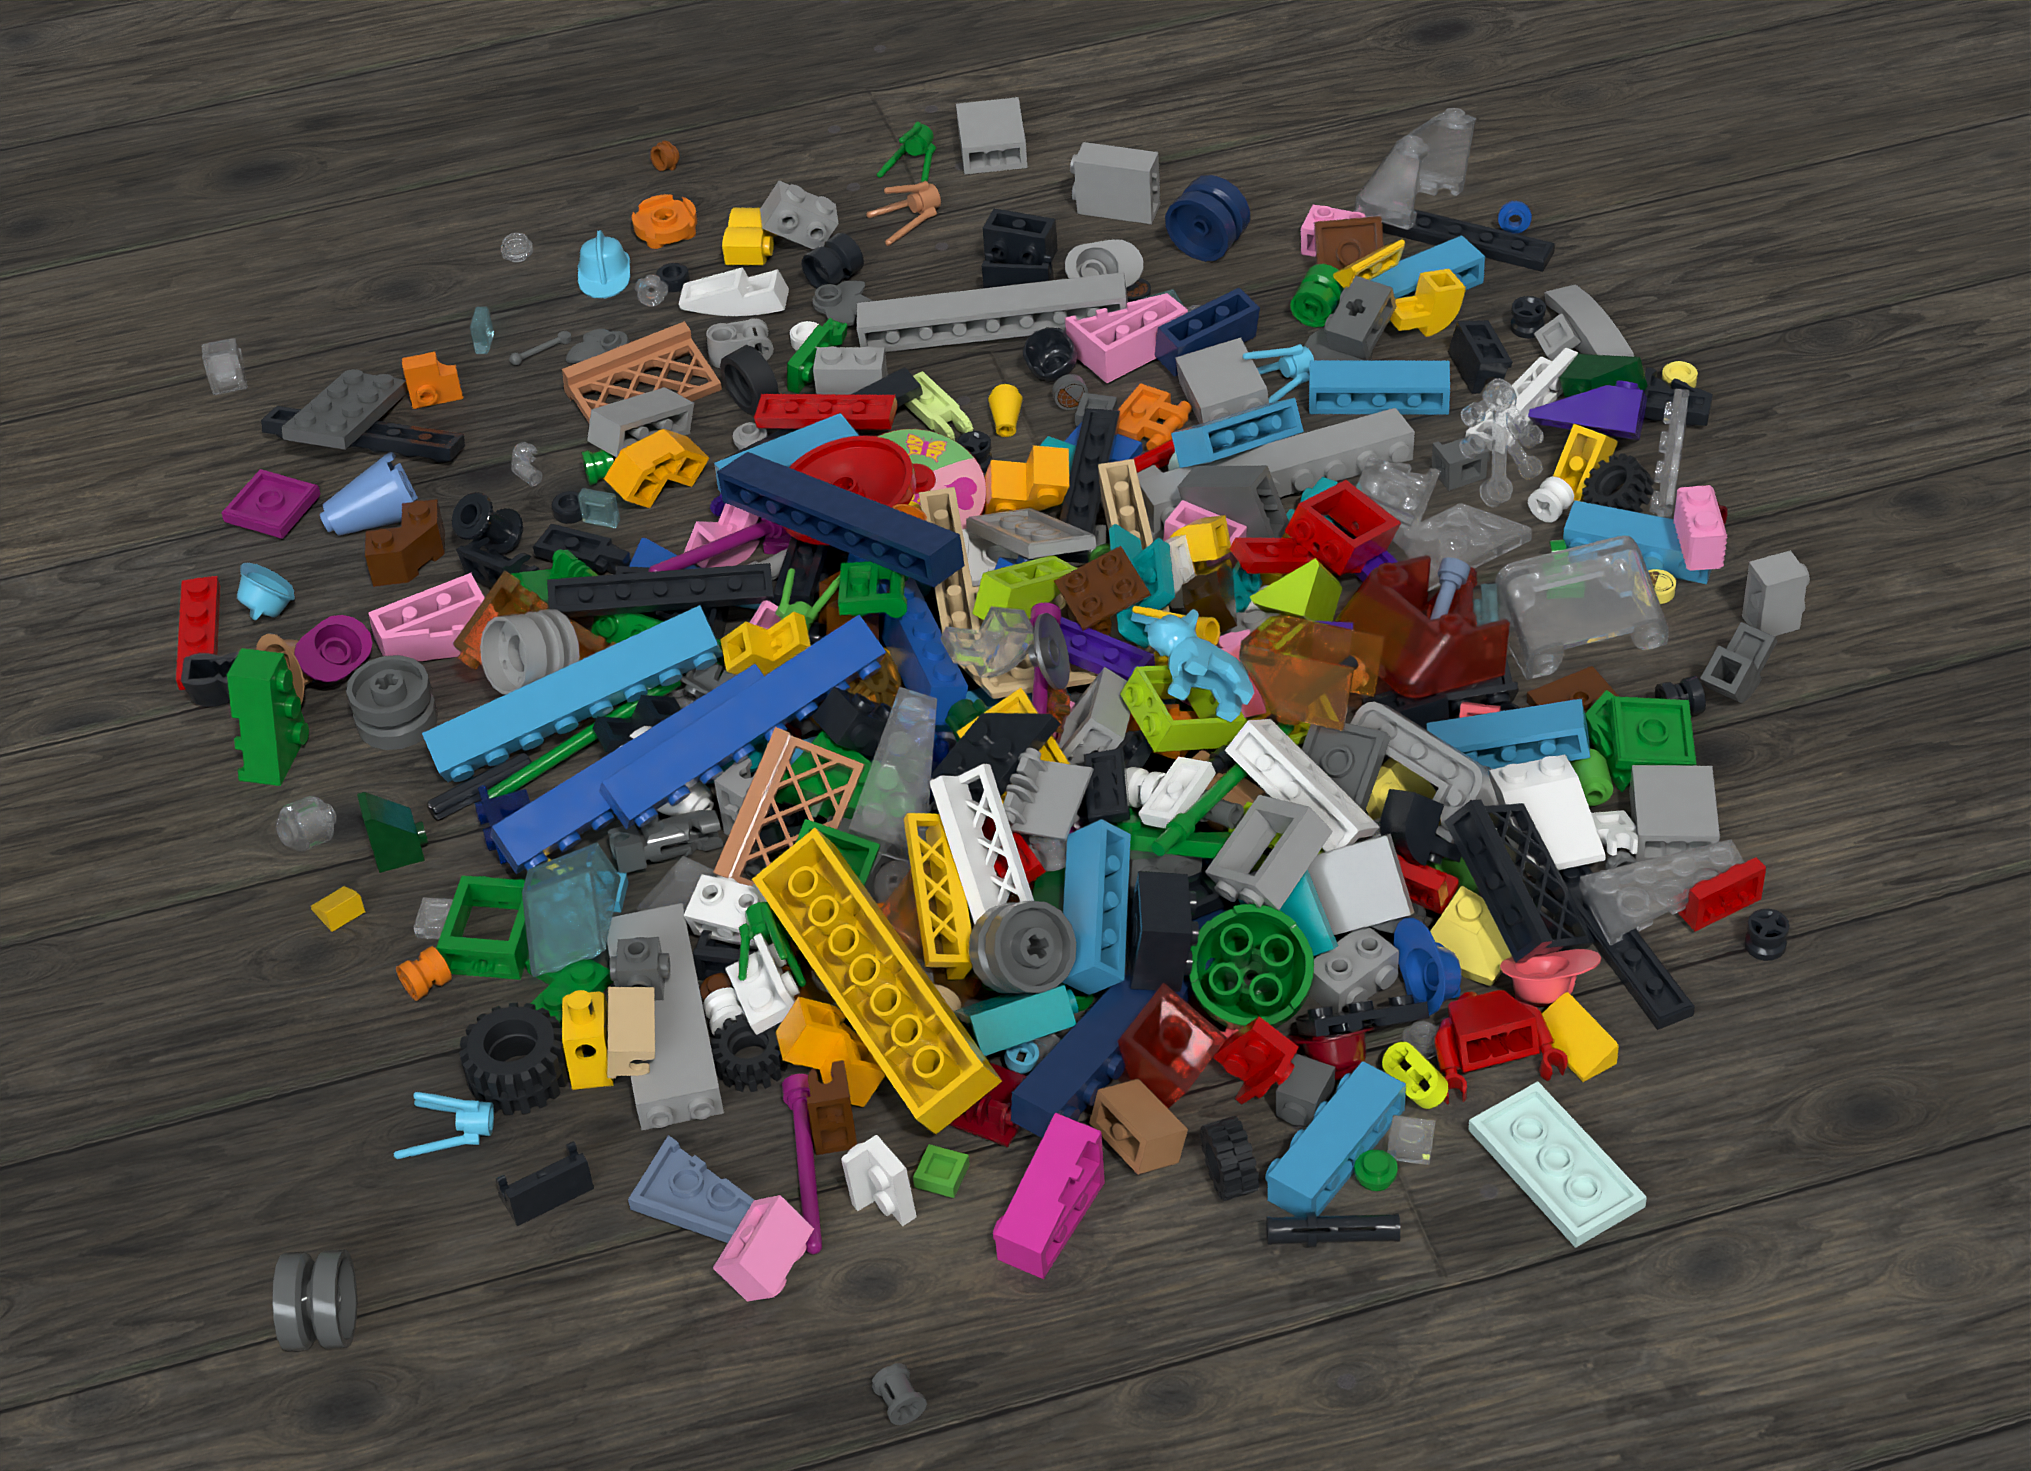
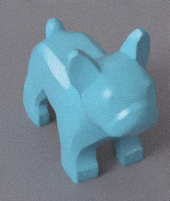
M1192 609L1182 618L1169 614L1152 622L1148 631L1149 644L1160 656L1169 657L1168 665L1173 681L1168 687V694L1183 701L1189 695L1191 687L1210 690L1219 703L1216 708V715L1229 722L1240 715L1242 703L1248 705L1254 694L1253 685L1243 663L1211 642L1197 637L1195 630L1199 616L1198 611Z

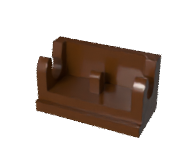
M844 1060L832 1062L831 1075L833 1079L829 1083L822 1084L818 1082V1074L815 1069H811L808 1074L810 1097L806 1098L816 1155L846 1151L857 1145Z

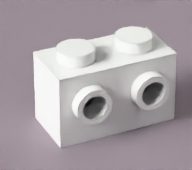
M702 874L683 916L694 934L701 935L703 930L712 931V939L740 945L739 926L746 923V909L755 903L767 901L755 884L748 886L738 883L731 877L725 878L719 875L711 877ZM751 939L750 948L759 950L755 940Z

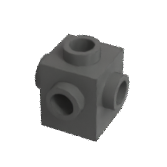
M659 937L618 939L617 956L610 957L611 980L618 981L619 987H654V1001L664 1000L665 978H670L671 965L669 953H662Z

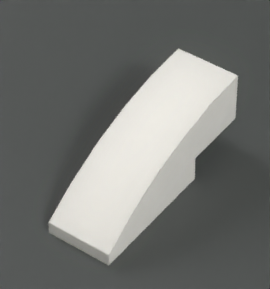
M742 267L684 283L679 306L683 310L719 316L762 315L785 310L789 288L778 269L748 277Z

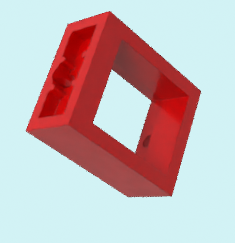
M1344 480L1299 503L1284 532L1341 576L1387 551L1401 522L1349 481ZM1329 515L1357 538H1350L1324 516ZM1315 542L1319 544V549L1315 547Z

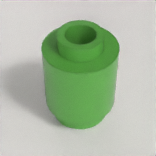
M1590 748L1591 758L1570 761V764L1579 778L1588 806H1596L1606 802L1611 797L1613 785L1606 759L1597 750Z

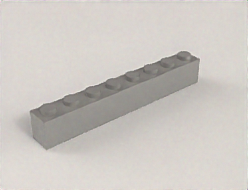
M1122 272L857 303V333L860 347H885V352L1030 336L1035 331L1046 327L1061 328L1066 331V317L1075 315L1077 320L1096 316V310L1106 308L1108 313L1126 309L1128 296L1125 274Z
M1396 408L1271 442L1212 462L1182 467L1139 479L1150 528L1153 533L1164 530L1166 519L1182 501L1177 486L1194 466L1267 465L1278 495L1283 497L1304 491L1308 487L1313 488L1322 477L1339 481L1413 460L1415 432Z

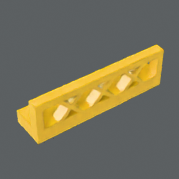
M907 813L903 819L925 967H946L947 979H964L972 969L969 957L971 924L967 899L940 814ZM917 826H929L925 832L927 843L918 836ZM928 858L930 860L932 879L923 870V864ZM934 895L938 917L929 910L928 901ZM939 933H941L944 954H936L934 938Z

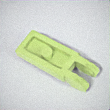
M923 371L913 376L921 385L923 395L905 403V405L931 430L934 429L936 433L947 436L954 441L955 434L947 422L952 420L955 428L962 434L973 431L971 421L960 409V406Z

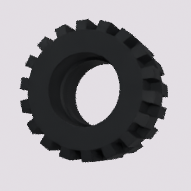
M517 1002L509 1003L508 1007L502 1009L500 1005L491 1008L492 1012L488 1015L482 1013L476 1017L478 1023L469 1024L466 1028L467 1036L461 1038V1051H459L470 1092L475 1096L476 1101L493 1102L495 1113L502 1109L504 1115H513L515 1111H521L522 1114L531 1112L530 1108L538 1106L541 1109L548 1105L547 1100L549 1098L556 1099L561 1094L559 1087H566L569 1081L567 1075L569 1072L562 1041V1028H560L559 1021L555 1016L550 1017L549 1011L543 1007L536 1010L535 1004L526 1003L521 1007L518 1006ZM527 1055L516 1061L504 1062L515 1056Z

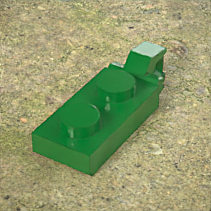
M829 318L823 326H816L787 363L788 391L799 394L807 383L813 381V367L817 347L841 345L847 336L846 323L843 324Z

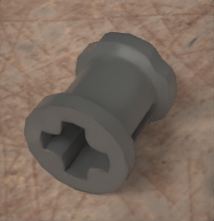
M895 1363L884 1367L872 1379V1389L875 1394L883 1397L888 1406V1418L895 1425H903L914 1421L925 1411L927 1406L924 1396L915 1391L909 1380V1369L902 1363Z

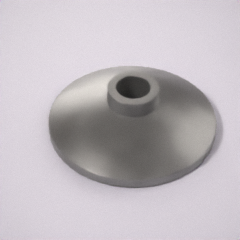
M1043 613L1037 617L1035 622L1034 644H1030L1028 647L1029 659L1034 667L1039 666L1042 675L1049 685L1055 690H1060L1067 686L1070 675L1067 645L1056 619L1049 613Z

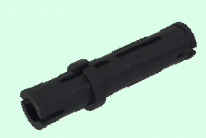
M1306 1212L1305 1216L1299 1217L1267 1216V1244L1306 1243L1307 1247H1316L1317 1243L1400 1242V1217L1398 1213L1393 1215L1316 1216L1315 1212ZM1342 1227H1374V1229L1338 1230V1228ZM1300 1228H1329L1328 1230L1321 1231H1291L1292 1229Z

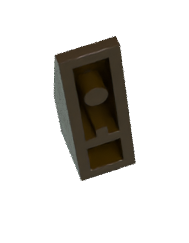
M1229 558L1194 572L1182 584L1183 606L1187 613L1194 609L1198 611V617L1215 618L1219 623L1220 633L1237 626L1233 568Z

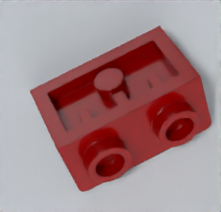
M1397 854L1411 902L1442 915L1459 886V879L1427 865L1410 864Z
M1757 857L1743 864H1735L1726 872L1709 880H1702L1689 889V892L1674 898L1672 907L1696 932L1761 900L1766 866Z
M1258 1016L1221 1042L1213 1053L1212 1058L1222 1064L1229 1074L1244 1081L1235 1098L1242 1105L1254 1096L1258 1099L1261 1098L1274 1083L1281 1085L1290 1076L1295 1066L1291 1060L1299 1047Z

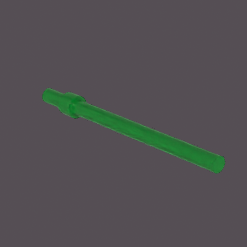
M679 680L668 686L660 684L647 690V695L665 696L681 686V681ZM639 700L626 702L604 717L631 718ZM594 723L484 792L482 795L488 805L491 807L598 739L592 729Z
M1287 718L1282 719L1277 724L1287 736L1294 730V724ZM1236 763L1185 813H1178L1167 823L1166 831L1152 843V851L1158 856H1163L1177 842H1184L1195 831V825L1248 773Z

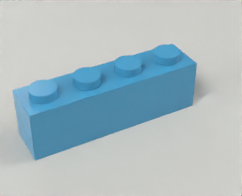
M1459 236L1399 261L1397 266L1371 279V281L1393 287L1394 297L1398 299L1415 295L1420 273L1449 268L1464 284L1465 290L1484 283L1485 256L1463 236Z
M1310 360L1309 414H1375L1396 408L1400 414L1449 415V361Z
M1291 398L1240 411L1173 432L1171 435L1179 467L1182 468L1212 462L1304 431L1296 399Z
M841 413L715 462L718 490L721 493L717 471L746 452L790 467L798 458L822 444L840 438L859 435Z
M1574 500L1563 534L1567 557L1642 572L1660 569L1669 572L1674 578L1703 584L1708 583L1712 570L1690 571L1686 569L1685 559L1683 558L1684 554H1682L1681 544L1676 533L1677 529L1673 523L1674 519Z
M1582 699L1427 723V731L1480 763L1487 770L1488 774L1489 770L1505 767L1509 764H1521L1540 760L1548 756L1565 755L1568 761L1591 758L1588 727Z
M1102 819L1068 834L1063 914L1072 925L1077 943L1075 962L1068 977L1062 983L1088 995L1124 981L1131 834Z
M1364 1061L1360 1063L1352 1074H1345L1338 1085L1335 1095L1329 1102L1323 1101L1319 1105L1310 1125L1305 1130L1300 1129L1293 1137L1290 1148L1281 1159L1276 1158L1270 1164L1265 1176V1180L1268 1182V1201L1296 1217L1305 1216L1306 1212H1315L1316 1216H1319L1354 1173L1356 1159L1363 1152L1373 1150L1404 1112L1406 1084Z

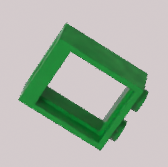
M461 876L436 947L447 963L451 974L521 980L526 965L525 962L528 959L544 910L538 881L490 878L487 876ZM472 907L518 910L509 940L462 937Z

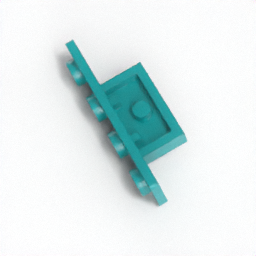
M1114 524L1109 528L1111 550L1119 546L1123 548L1151 596L1117 613L1118 631L1127 641L1134 642L1146 649L1150 646L1148 632H1144L1146 624L1131 621L1133 606L1161 610L1167 607L1175 598L1170 545L1157 538L1142 551L1141 540L1119 525Z

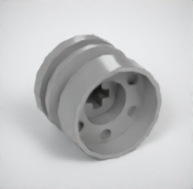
M555 609L498 616L490 620L482 632L480 644L481 662L486 677L493 688L501 694L506 695L578 662L580 658L579 644L574 627L567 616Z

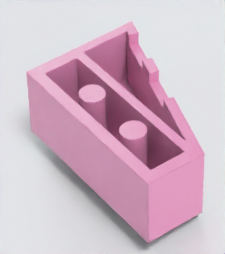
M1166 293L1126 303V309L1108 313L1107 309L1103 308L1096 310V316L1080 320H1077L1075 315L1066 317V334L1075 345L1076 352L1078 353L1077 359L1103 381L1109 383L1156 359L1154 355L1158 327L1188 313V309Z
M471 573L368 612L374 640L382 655H401L413 658L418 662L481 654L482 632L487 623L495 618Z

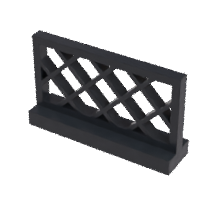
M1481 799L1470 800L1444 821L1515 963L1526 962L1536 954L1586 949L1595 943L1524 803L1484 806ZM1510 817H1515L1521 831L1509 823ZM1506 836L1519 845L1518 850L1505 841ZM1527 852L1536 858L1539 866L1527 857ZM1523 871H1526L1528 874L1536 879V884H1533L1531 881L1523 876ZM1545 887L1554 893L1557 901L1545 893ZM1541 906L1554 914L1553 920L1541 912ZM1564 922L1572 928L1575 936L1563 928Z

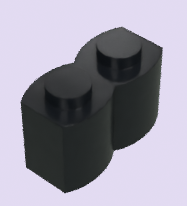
M239 652L229 653L222 657L210 653H198L184 658L181 682L193 703L204 707H215L230 702L227 674Z

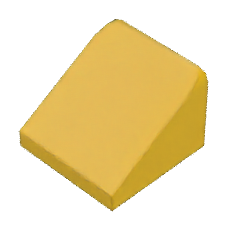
M345 886L310 906L311 910L331 932L365 913L361 896L357 891Z

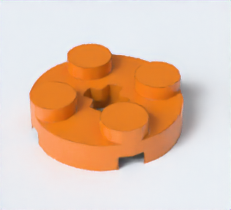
M668 194L650 197L638 205L639 211L636 214L634 212L632 214L634 232L641 240L647 242L648 247L653 249L661 248L665 244L674 243L682 239H691L696 235V208L689 199L682 197L683 202L673 200V195Z

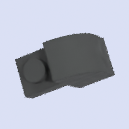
M1741 622L1727 649L1721 646L1716 648L1700 678L1703 685L1735 701L1745 702L1754 693L1762 680L1760 673L1778 642L1776 637Z

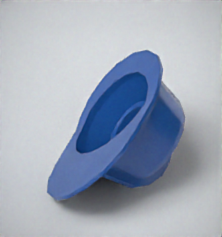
M1404 918L1401 920L1394 932V947L1399 950L1398 964L1405 981L1407 995L1413 994L1414 1002L1426 1001L1429 1015H1433L1440 1009L1443 1001L1460 996L1462 974L1459 959L1454 952L1435 942L1431 932L1423 922L1416 918Z

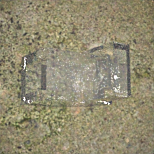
M236 338L202 344V359L214 396L248 389L244 358L241 348L238 349Z
M991 606L979 630L946 627L940 639L953 663L963 666L974 665L980 678H992L1012 670L1025 658L1029 645L1033 644L1034 627L1024 610Z

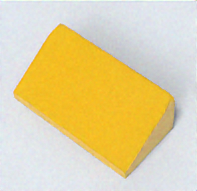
M1401 239L1385 245L1335 272L1333 277L1343 288L1349 287L1355 276L1371 280L1399 264L1405 242Z
M1566 992L1558 997L1542 1013L1555 1041L1552 1044L1553 1048L1560 1049L1567 1055V1066L1582 1082L1617 1064L1619 1049L1617 1042L1570 993Z

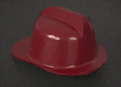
M1373 1027L1351 1033H1330V1035L1318 1037L1300 1035L1286 1037L1295 1044H1301L1307 1058L1334 1066L1335 1080H1339L1347 1073L1352 1074L1362 1061L1365 1062V1032L1373 1030Z

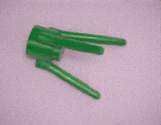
M916 122L910 130L899 138V142L902 144L901 147L882 166L877 173V177H883L901 156L908 152L912 156L925 154L921 182H928L932 155L936 150V146L932 144L934 139L932 130L928 126Z
M758 902L748 907L745 911L746 923L739 926L741 937L739 980L744 981L747 978L750 940H754V936L761 933L768 945L774 944L779 958L787 960L798 985L804 987L806 981L785 936L783 924L780 923L768 902Z

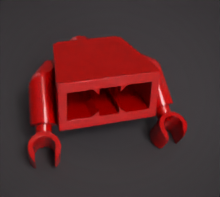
M1503 990L1480 995L1475 992H1466L1458 1000L1448 1004L1449 1017L1442 1020L1435 1035L1434 1043L1440 1072L1445 1073L1448 1090L1452 1088L1459 1089L1462 1092L1463 1102L1467 1099V1082L1462 1075L1458 1074L1457 1070L1460 1068L1463 1072H1468L1540 1054L1541 1051L1543 1055L1539 1066L1541 1077L1547 1081L1551 1080L1553 1071L1550 1064L1557 1066L1560 1074L1564 1075L1568 1063L1567 1055L1560 1049L1553 1048L1552 1044L1555 1041L1542 1013L1537 1007L1519 1002ZM1448 1093L1445 1099L1443 1100L1446 1104H1449Z

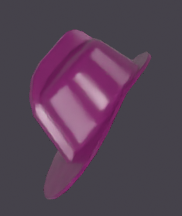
M345 615L330 616L301 637L295 645L294 655L302 671L311 678L322 682H336L345 678L367 659L371 653L372 639L368 629L357 619Z

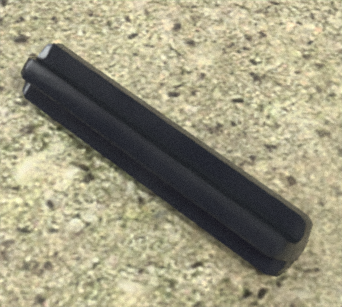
M521 753L430 799L427 805L431 815L435 820H441L483 799L482 794L530 764L532 762L526 753Z

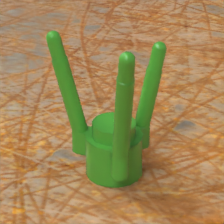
M790 568L785 580L781 603L775 614L781 620L792 612L805 616L807 630L809 631L812 624L819 618V611L839 588L840 574L813 607L801 601L789 605L795 570Z

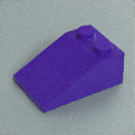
M1616 381V386L1605 385L1530 409L1528 417L1535 425L1571 430L1573 424L1603 435L1640 440L1647 397L1643 390L1638 388V384Z

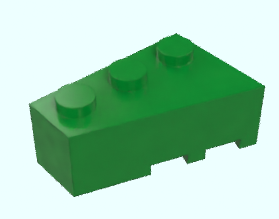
M241 648L227 674L232 718H239L241 737L236 736L234 738L235 749L242 750L244 762L243 767L238 769V779L244 782L281 786L301 745H304L308 740L309 726L304 721L301 711V700L296 695L293 685V674L288 669L284 653Z

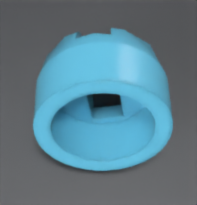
M1032 1040L1007 1048L1004 1054L1007 1068L1023 1075L1029 1073L1036 1066L1039 1049ZM1019 1051L1026 1053L1023 1062L1016 1060Z

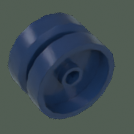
M1204 175L1193 180L1184 190L1183 194L1169 206L1165 215L1166 229L1171 240L1185 254L1200 261H1215L1224 256L1231 248L1233 242L1245 232L1250 223V208L1246 198L1236 186L1226 179L1214 175Z

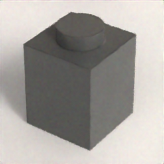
M1295 1054L1292 1063L1295 1065L1292 1073L1276 1090V1117L1284 1119L1292 1125L1308 1127L1313 1121L1319 1105L1323 1101L1329 1102L1335 1093V1067Z

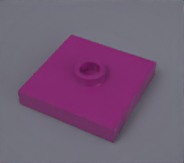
M260 469L221 514L226 523L283 539L321 494L318 485Z

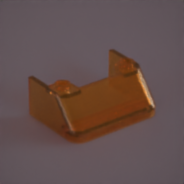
M1276 615L1270 616L1241 641L1239 659L1268 710L1276 715L1278 722L1289 725L1305 722L1343 730L1350 692L1372 697L1376 694L1385 636L1290 616ZM1351 655L1358 661V668L1354 670V667L1338 663Z

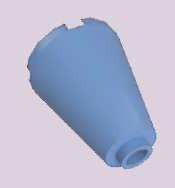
M390 452L384 455L323 503L324 512L320 513V517L328 532L334 530L340 536L402 521V503L414 502L418 498L401 464L393 466L391 461L396 457L394 453Z

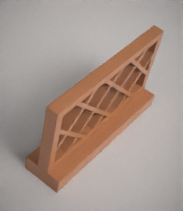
M685 321L562 369L565 393L570 401L574 400L588 423L591 409L608 405V403H605L608 394L624 397V399L644 394V392L635 391L639 382L655 385L653 391L662 387L677 390L678 395L691 402L722 390L720 380L691 339V330ZM688 354L693 358L690 365L674 361ZM655 367L663 368L659 377L644 373ZM670 370L686 373L682 382L666 379ZM692 375L704 377L708 380V383L701 386L689 384ZM624 379L632 380L629 389L613 385ZM594 391L602 392L598 401L583 397Z
M775 727L715 867L714 875L716 877L718 875L725 878L731 877L740 884L753 886L755 884L753 881L742 877L747 863L763 856L768 866L771 863L767 854L786 846L792 847L793 843L797 841L799 834L790 838L782 818L805 809L808 819L814 822L808 807L827 799H831L836 812L832 821L822 825L838 830L865 765L791 736L790 732ZM798 748L812 754L817 767L795 776L790 765L795 749ZM818 757L826 759L830 762L821 765ZM837 765L853 770L848 784L831 790L824 773L825 770ZM788 769L791 778L782 781ZM820 773L827 793L805 801L798 782ZM794 784L802 803L780 812L775 802L778 790ZM843 793L838 805L834 796ZM771 806H773L776 814L767 817ZM779 820L786 840L764 849L759 837L762 827ZM757 841L760 851L751 854Z

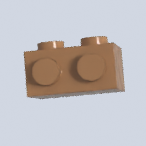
M1139 1079L1098 1089L1089 1122L1095 1129L1101 1131L1102 1137L1137 1174L1179 1163L1188 1131Z

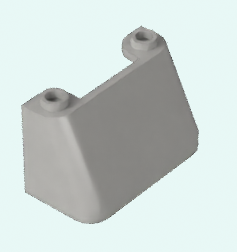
M1369 702L1362 705L1356 712L1350 724L1384 731L1391 737L1381 766L1391 757L1438 787L1432 800L1444 804V808L1441 814V826H1438L1436 834L1445 840L1455 844L1444 821L1470 800L1481 799L1484 806L1499 805L1487 770L1474 759L1387 705Z

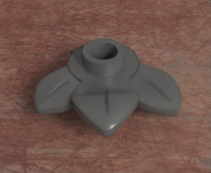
M844 281L837 286L826 284L818 287L812 302L814 309L826 314L827 319L832 318L835 321L851 326L854 325L855 318H857V303L871 302L873 300L861 295L865 289V282Z
M592 330L583 335V342L576 344L570 349L566 356V362H582L630 343L629 338L622 331Z

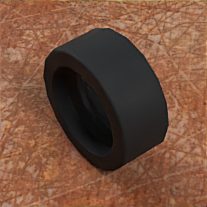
M745 345L721 359L720 370L725 387L736 404L746 413L752 415L756 413L761 394H779L778 383L770 365L754 347Z

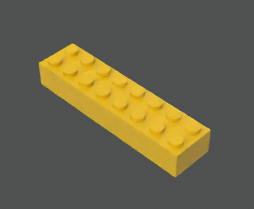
M816 828L811 830L752 878L917 1121L933 1133L938 1134L1002 1082L840 851Z

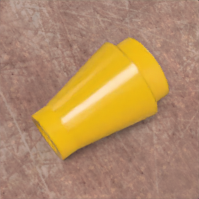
M1009 384L996 386L988 398L996 426V433L1001 437H1010L1016 433V425L1023 401L1018 389Z

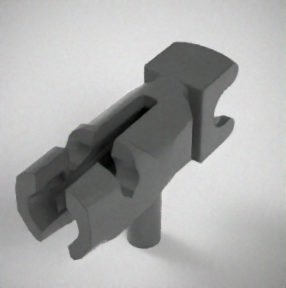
M697 810L675 815L664 820H660L659 816H657L651 822L641 827V830H637L634 824L627 830L624 826L608 831L612 857L617 860L619 873L647 868L646 860L649 859L652 862H657L677 856L692 855L696 849L706 852L723 847V841L719 838L717 832L721 830L715 810Z

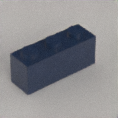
M1237 288L1159 326L1154 356L1176 377L1178 376L1176 357L1241 338L1244 343L1256 337L1260 307L1243 290Z

